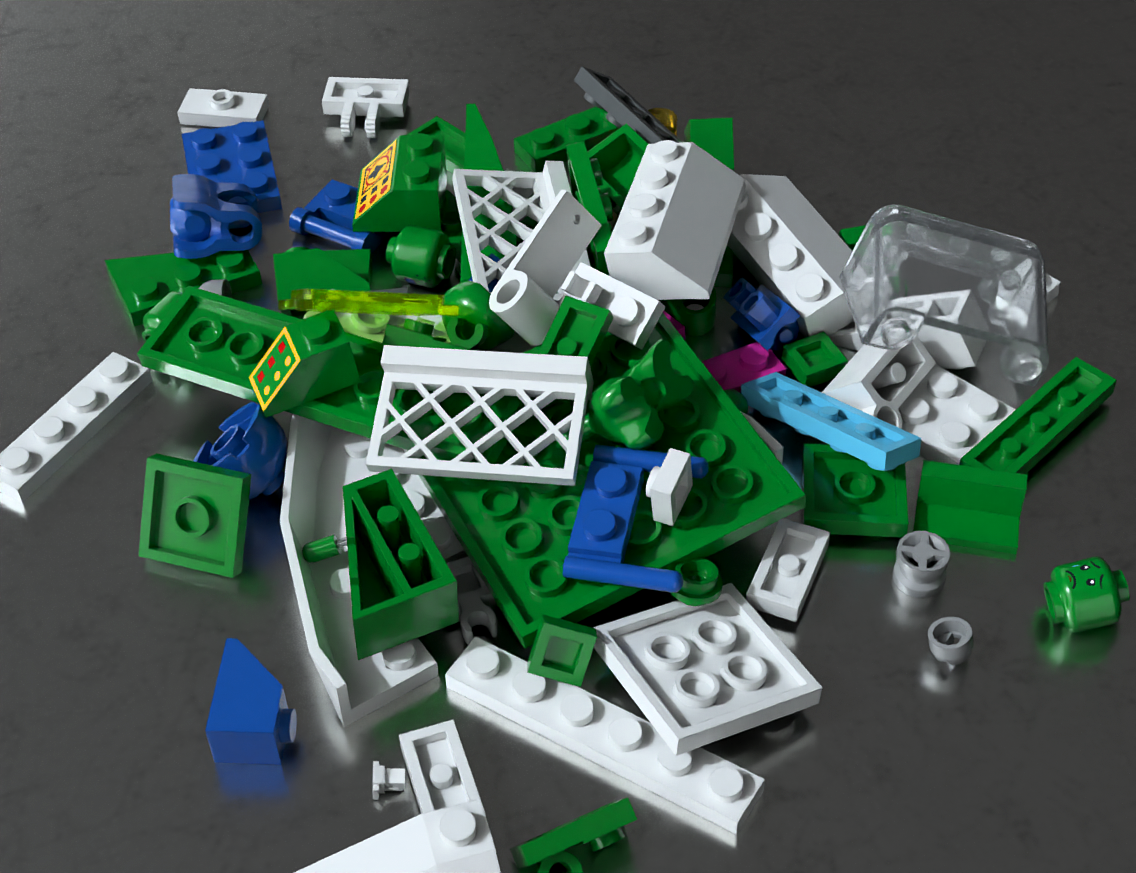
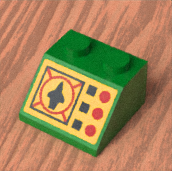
M424 133L400 135L361 169L352 223L353 232H400L408 225L442 230L447 182L444 135H428Z

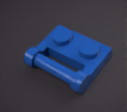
M333 179L304 208L297 207L294 209L289 219V228L292 232L300 235L310 233L351 249H370L371 254L391 233L353 232L352 223L358 188Z

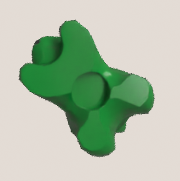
M658 340L641 359L629 360L628 365L630 369L621 377L609 379L595 389L589 402V413L585 416L582 442L595 434H599L615 445H626L632 450H639L653 445L661 438L664 426L657 413L687 398L693 390V380L690 376H680L674 372L670 362L671 346L668 341ZM570 430L563 434L567 440L569 439ZM555 440L556 448L563 449L561 445Z

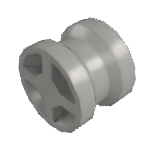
M914 531L900 539L896 550L897 560L893 568V580L900 591L912 597L928 598L938 594L943 589L947 575L946 569L951 555L946 541L937 534L928 531Z

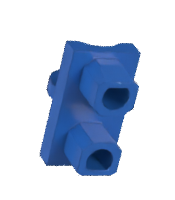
M742 277L724 295L723 298L736 310L730 318L767 351L769 349L783 350V345L796 340L799 332L797 319L800 315L763 284L756 290Z

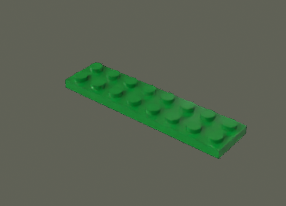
M188 286L138 351L137 355L143 367L259 403L249 376L283 328L302 319ZM345 332L350 342L361 382L288 409L285 412L371 438L384 376L381 358L384 345L387 344ZM396 389L392 406L400 415H403L424 398L417 390ZM454 392L440 402L439 405L452 419L472 405L474 401L467 393ZM503 396L490 406L502 422L525 407L524 403L517 396ZM431 409L409 426L421 440H424L445 423ZM482 412L460 429L474 444L495 429L496 426ZM390 415L389 424L394 421V419H393V417H392L391 415ZM403 430L385 442L405 450H410L415 446ZM453 433L430 451L437 460L451 461L465 451L466 448ZM503 437L481 454L490 464H495L508 440ZM475 458L472 461H470L478 463Z

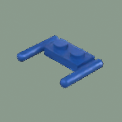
M595 445L593 461L590 463L568 544V556L565 557L563 563L564 578L673 593L678 592L682 588L683 576L679 571L623 564L644 482V471L651 472L655 466L661 467L668 453ZM691 456L692 477L703 478L706 476L709 465L705 458Z

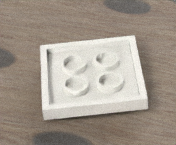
M732 583L723 585L720 597L709 604L689 606L677 600L593 627L597 632L594 649L676 756L819 704L823 687Z

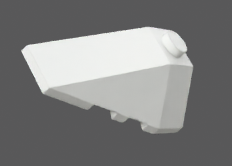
M479 798L422 813L294 873H501L494 842L481 799Z

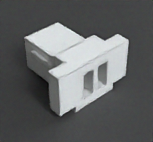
M373 761V800H378L379 794H384V791H404L405 769L385 768V766H379V761Z

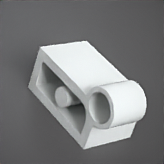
M908 325L869 338L822 393L902 429L903 422L898 408L936 362L911 326Z

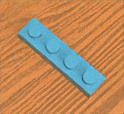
M774 372L741 384V393L747 399L748 406L759 410L761 415L775 418L794 427L795 431L800 434L813 436L829 444L835 451L848 453L867 462V465L872 469L889 471L895 469L898 465L920 457V437L780 373Z

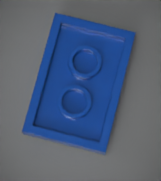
M264 120L240 122L236 125L213 129L202 128L194 132L182 134L188 174L204 176L217 183H240L247 185L257 196L258 213L282 209ZM238 196L228 201V203L249 204L246 199Z

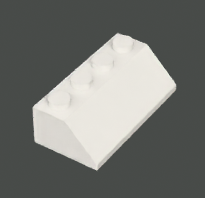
M664 140L655 144H648L604 252L609 276L656 300L709 299L746 188L745 179L693 142L676 143L671 140Z
M740 175L745 179L746 188L727 245L760 285L763 284L800 315L797 322L799 332L804 338L823 331L829 337L889 298V292L786 176Z

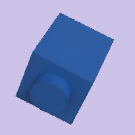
M226 638L205 729L214 762L281 765L285 743H293L297 728L296 710L288 709L283 685L237 638Z

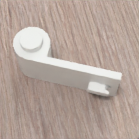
M560 190L493 289L489 299L490 309L530 345H540L543 343L560 308L553 300V297L602 226L567 190Z

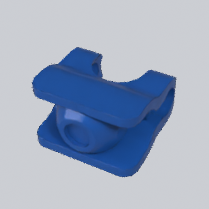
M179 174L172 177L173 197L170 199V231L173 233L174 256L185 259L204 258L219 251L249 250L259 243L262 237V221L258 214L257 196L250 187L240 183H217L204 176L194 174ZM238 196L246 199L249 204L228 203V201ZM252 224L251 232L245 236H236L229 231V229L247 227Z

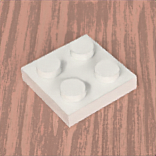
M938 365L932 367L898 408L903 422L902 430L921 438V456L929 461L959 465L960 459L1016 410Z

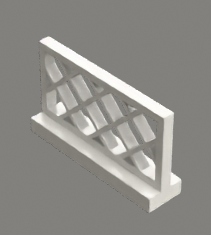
M545 161L543 173L454 169L452 181L473 282L480 283L489 292L488 284L495 278L501 279L533 231L519 222V220L527 215L539 223L561 189L567 190L572 195L563 161ZM467 186H481L490 193L482 198L469 190ZM533 188L534 195L527 200L512 189ZM502 199L516 209L508 215L493 204ZM482 213L496 222L497 225L489 230L474 219ZM508 230L524 241L516 247L501 238L500 235ZM488 245L504 255L497 263L481 253ZM587 250L579 258L571 270L572 272H576L581 262L591 267ZM561 287L558 290V294H555L553 297L557 304L565 292Z
M384 345L381 358L384 376L366 460V466L369 471L383 472L393 469L394 473L575 486L587 402L591 399L594 384L588 357ZM396 389L417 390L424 398L403 415H400L392 406ZM454 392L467 393L474 403L451 419L439 403ZM503 396H517L524 403L525 407L502 422L490 406ZM555 399L574 400L573 412L555 426L541 411L542 408ZM433 409L445 424L424 440H421L409 425ZM483 412L496 428L472 444L460 428ZM390 415H391V416L393 417L394 421L389 424ZM534 415L546 428L547 432L527 447H524L511 431ZM402 430L415 444L413 448L400 457L382 456L385 442ZM570 430L569 439L567 440L563 434ZM454 433L466 450L451 461L437 460L430 450ZM505 437L518 453L504 464H490L481 453ZM556 440L566 451L564 469L541 467L533 456ZM424 455L427 459H419V458ZM475 458L478 463L470 461H472ZM525 462H527V464H528L529 466H521V465H523Z

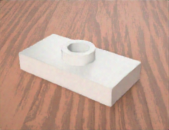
M189 88L177 113L180 124L226 127L240 122L262 121L269 103L267 94L233 92L226 89L207 90Z

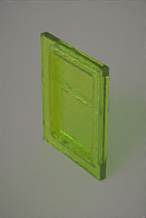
M325 289L291 290V299L278 300V310L313 312L328 310L335 311L336 313L429 317L458 316L459 306L444 305L445 295Z

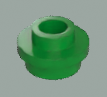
M697 557L676 565L675 571H679L683 576L682 588L676 593L670 592L676 599L689 606H702L712 603L720 597L723 581L714 563Z

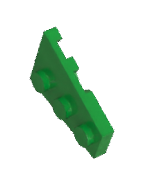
M248 250L219 251L210 256L197 259L178 258L174 256V253L104 260L108 275L134 327L143 324L144 315L167 294L173 291L183 293L188 286L199 288L207 281L227 279L229 281L232 294L262 284L260 270Z

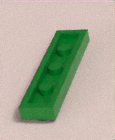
M1075 357L960 459L959 465L1026 474L1113 394L1117 380Z

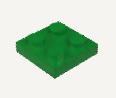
M803 444L802 491L806 495V507L802 509V524L828 531L830 534L904 537L907 534L909 521L905 463L898 465L893 470L880 471L870 468L867 462L848 453L833 450L830 445Z
M157 453L148 457L138 556L230 578L240 574L243 564L252 474Z

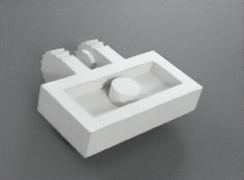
M329 77L322 98L323 113L341 116L340 128L342 137H352L355 129L356 115L367 116L365 120L367 138H377L380 131L381 117H404L410 94L409 80Z

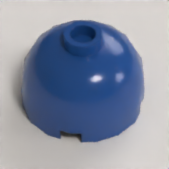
M250 402L239 408L218 427L224 433L216 440L214 445L207 440L193 460L198 463L252 474L249 500L261 493L268 496L282 484L285 477V472L282 469L286 464L288 448L285 432L275 417L265 418L260 404L257 405L255 402Z

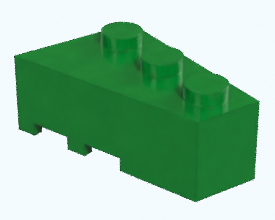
M393 469L344 485L343 499L352 618L358 661L459 622L457 580Z

